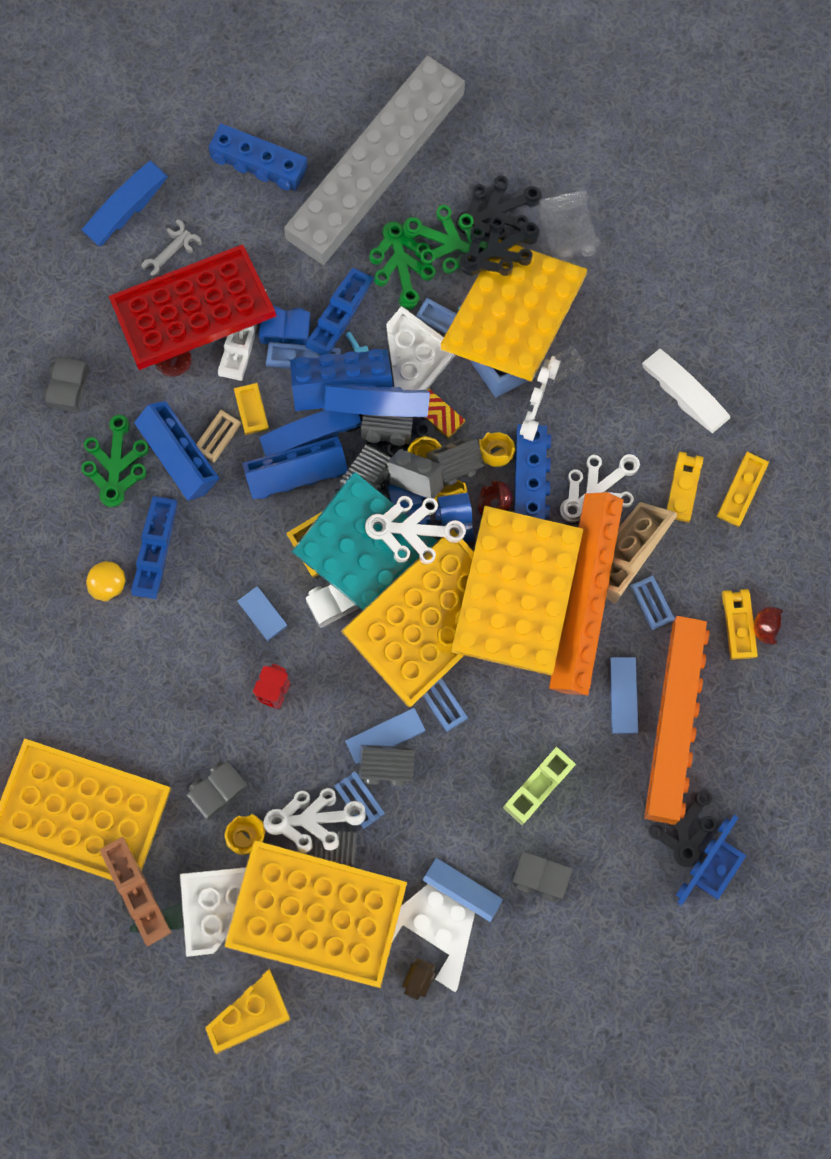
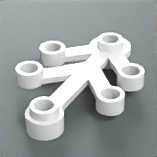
M552 356L550 360L545 359L544 365L541 368L537 381L542 382L540 389L534 388L530 400L534 408L532 412L528 411L519 433L524 436V439L534 440L539 422L534 420L548 378L555 379L560 365V361L556 360L555 356Z
M631 454L623 456L619 463V468L598 483V472L602 460L597 455H591L586 462L589 468L586 493L605 492L625 475L632 476L636 474L640 466L638 458ZM596 459L599 465L592 466L590 460ZM631 463L633 469L626 470L624 464ZM577 469L569 472V498L560 507L562 518L570 523L580 521L585 496L584 494L579 498V484L582 482L583 474ZM578 474L580 479L573 481L571 475ZM629 492L621 494L611 493L619 498L623 496L630 498V503H623L624 508L630 507L634 501L633 495ZM575 507L577 513L570 514L568 508Z
M407 496L400 497L397 504L384 515L374 514L367 519L365 530L368 536L376 540L382 539L394 552L395 560L400 563L408 560L410 550L406 546H401L391 533L402 534L420 554V561L423 564H431L436 557L435 551L432 548H428L417 535L445 537L449 542L457 543L462 540L466 532L465 526L459 521H451L447 526L417 524L427 515H432L436 512L438 503L433 498L425 499L422 506L403 523H394L392 521L400 513L410 511L413 503ZM407 501L409 507L402 508L400 502ZM432 503L434 505V509H426L425 504ZM377 523L382 526V530H374L373 525ZM451 529L457 530L458 536H451L449 531ZM403 550L407 556L400 558L397 552ZM429 552L432 555V559H424L423 553Z
M330 788L323 789L320 796L311 805L309 794L306 791H299L283 810L274 809L269 811L263 823L268 833L273 835L284 834L295 842L297 850L301 853H307L312 849V840L309 835L300 834L293 828L294 826L304 827L323 841L325 849L334 850L339 845L337 834L327 831L319 824L347 821L351 825H359L366 817L365 807L358 801H352L345 806L343 811L318 813L325 806H332L336 802L335 791ZM326 795L332 796L330 799L324 798ZM301 797L306 798L305 801H298ZM298 808H307L301 815H293ZM329 839H334V842L328 843L326 841ZM302 842H308L307 845H300Z

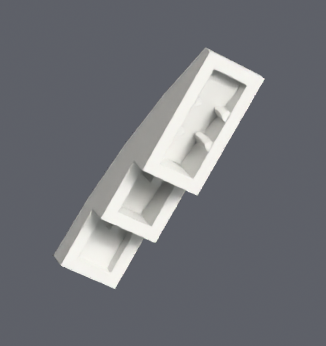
M258 324L227 336L224 344V354L218 368V376L242 381Z
M657 350L642 363L643 368L660 382V386L678 401L679 407L711 433L715 432L730 419V415L716 399L663 350Z

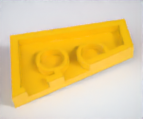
M268 969L232 1005H229L205 1027L215 1054L291 1020L271 970Z

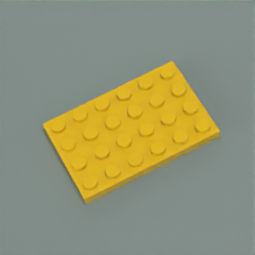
M515 245L508 249V251L519 252L521 249L526 248ZM530 250L533 254L531 263L529 265H521L519 262L512 261V273L508 276H503L497 272L481 270L441 342V350L532 382L587 275V269ZM491 258L487 261L499 263L502 259Z
M485 506L451 652L552 676L583 529Z
M451 529L449 531L451 536H458V533L454 529ZM441 537L430 547L436 554L431 564H423L420 559H417L341 630L408 707H411L464 656L451 652L474 554L463 539L457 543H452L445 537ZM429 552L423 554L424 559H432V555Z
M24 738L0 800V843L113 881L100 849L124 837L142 871L172 788Z
M254 840L224 947L380 988L407 882Z

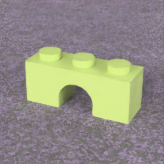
M556 747L504 805L503 809L523 825L576 764Z

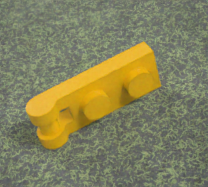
M679 451L666 509L677 514L675 520L688 523L691 520L698 480L704 457L696 455L691 457L687 456L685 452ZM684 465L693 467L692 473L683 471Z
M741 589L739 592L733 593L731 590L722 591L730 660L758 657L749 589ZM733 602H740L742 608H734Z

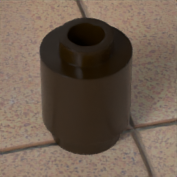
M416 958L415 963H411L401 987L406 989L404 994L416 1000H419L420 996L426 998L436 975L433 973L436 966Z

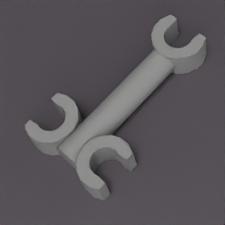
M176 220V225L180 227L179 231L174 232L170 228L167 229L169 236L175 240L154 260L147 259L142 263L143 270H146L149 266L155 267L150 273L152 278L159 275L160 267L183 245L185 250L192 254L193 249L189 246V243L195 241L199 245L202 244L200 237L190 234L185 229L181 220Z

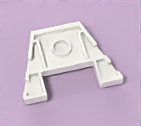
M427 884L401 906L393 940L402 925L449 954L435 980L456 992L475 912Z

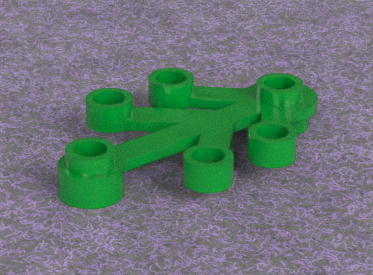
M447 205L439 206L436 211V217L442 222L447 235L423 226L422 222L415 217H410L404 222L403 233L411 239L417 238L420 235L443 244L436 249H425L422 251L420 261L424 265H430L434 260L456 250L464 253L469 252L471 245L470 233L474 222L470 214L461 215L458 221V225L465 231L469 243L460 239L450 218L451 209ZM445 210L448 215L443 217L439 211ZM462 219H468L470 224L464 225ZM415 223L417 225V229H410L409 224ZM483 241L480 242L479 249L486 250L488 244ZM426 253L430 254L432 259L427 261L423 255ZM461 256L456 259L451 257L445 259L442 265L443 271L447 274L454 273L460 267ZM446 263H453L454 268L448 269Z
M389 222L382 231L383 241L377 248L371 250L369 260L372 264H381L385 252L391 245L394 254L384 268L376 272L374 282L378 286H385L388 283L389 276L397 267L402 287L399 305L406 310H412L418 304L419 295L412 289L408 267L417 272L425 281L432 280L436 271L432 265H423L405 253L402 245L415 252L416 257L419 259L421 255L419 249H430V246L427 243H417L413 239L406 237L403 233L402 224ZM391 230H396L399 234H393ZM373 254H378L381 258L376 259L373 257ZM424 254V259H426L429 254ZM424 270L430 271L431 275L425 274ZM378 276H384L386 280L382 281ZM406 295H412L414 299L409 300Z
M115 415L109 422L110 429L113 432L111 459L100 448L96 438L90 437L84 441L86 451L93 454L109 472L107 482L97 472L98 469L94 462L86 461L81 466L83 474L91 478L100 488V500L107 507L119 506L125 498L124 492L138 480H143L147 475V471L142 464H135L131 468V474L119 482L121 472L137 459L149 453L147 443L143 440H138L134 443L133 450L121 459L123 436L130 429V423L124 415ZM119 420L123 421L122 426H120V427H116V426H115V423H116L117 421H119ZM92 442L96 443L95 448H93V449H89V448H88V445H89L90 443H92ZM140 445L145 446V450L142 452L137 451ZM88 466H93L92 472H85ZM137 469L143 470L141 475H135ZM110 491L116 492L113 498L107 496Z

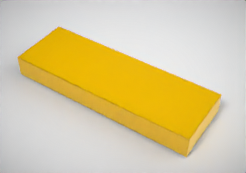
M749 452L745 453L716 517L738 527L741 525L769 461Z

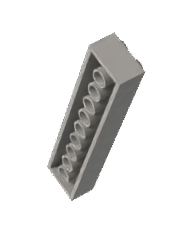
M427 55L284 227L286 240L324 266L464 95L465 80Z

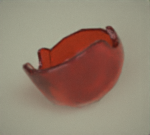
M190 351L159 362L155 366L165 376L177 377L190 368L192 355ZM178 357L174 367H171V361Z
M491 481L493 485L482 487L478 498L480 515H483L485 506L492 507L490 501H493V499L499 500V505L493 508L505 511L510 509L512 493L507 484L501 481Z
M765 607L758 612L754 620L753 629L757 639L762 643L777 644L775 637L781 628L782 609Z

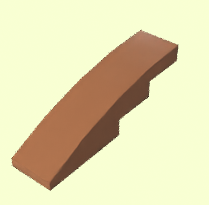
M124 837L101 848V855L115 886L122 895L145 944L150 946L172 933Z

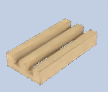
M220 410L196 443L205 458L214 463L241 426V422ZM222 418H225L226 421L205 450L202 449V446ZM230 423H233L232 427L227 432L225 437L222 439L220 444L217 446L215 451L212 454H210L211 450L218 442L220 437L223 435L225 430L228 428Z

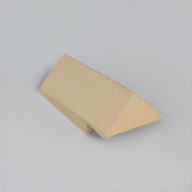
M640 502L620 525L606 598L612 603L616 604L677 517L675 512Z

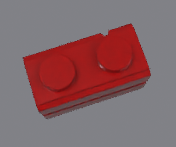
M272 664L271 667L263 666L259 675L260 681L256 682L253 689L258 702L275 709L281 708L284 695L287 694L290 687V681L285 668L276 664Z

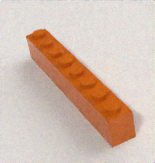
M608 492L585 493L579 523V528L583 529L555 666L549 689L564 694L589 695L624 501Z
M676 616L672 623L644 819L675 825L685 815L686 803H682L683 793H687L689 788V778L686 777L687 767H691L693 753L689 752L690 742L694 743L696 737V728L693 727V720L698 717L700 703L696 702L697 693H701L703 678H699L700 669H704L706 663V654H703V647L708 644L710 631L706 630L707 621Z

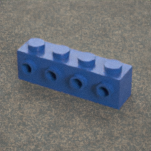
M221 123L208 146L210 156L216 163L220 165L227 163L240 173H252L263 182L270 180L277 183L281 189L287 191L290 189L297 191L308 168L307 157Z
M162 401L148 404L134 422L186 499L189 501L203 497L220 478L168 403Z
M517 424L513 513L549 520L550 507L545 505V496L550 494V481H546V472H550L551 458L546 457V450L551 448V434H547V426L538 425L534 440L530 441L524 439V436L519 434L522 425Z
M338 436L242 463L252 499H264L271 494L281 491L289 492L295 487L313 485L323 479L338 478L348 471Z

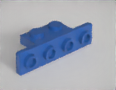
M735 814L731 820L726 817L718 829L722 833L717 841L712 839L704 851L708 856L703 863L698 860L690 872L694 876L690 884L688 885L684 882L677 892L676 896L680 898L677 904L682 907L695 886L718 900L745 859V854L724 841L739 818Z

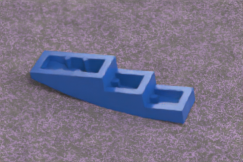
M149 161L113 193L83 227L82 231L98 246H102L116 228L120 230L135 212L139 213L168 176L152 161Z
M355 268L350 270L332 295L329 306L319 318L318 326L306 341V348L320 355L330 354L373 282V277Z
M326 384L323 409L377 416L428 417L430 392L428 390H403L401 387H376L374 384Z
M323 410L259 437L265 456L336 437L340 432L360 427L362 422L359 414Z
M152 497L141 536L142 545L136 562L137 571L131 588L133 596L157 599L178 503L175 499Z

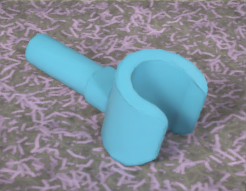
M351 332L346 333V337L353 346L354 352L369 351L367 346L359 347Z

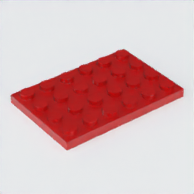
M243 244L109 296L139 370L277 317L275 309Z

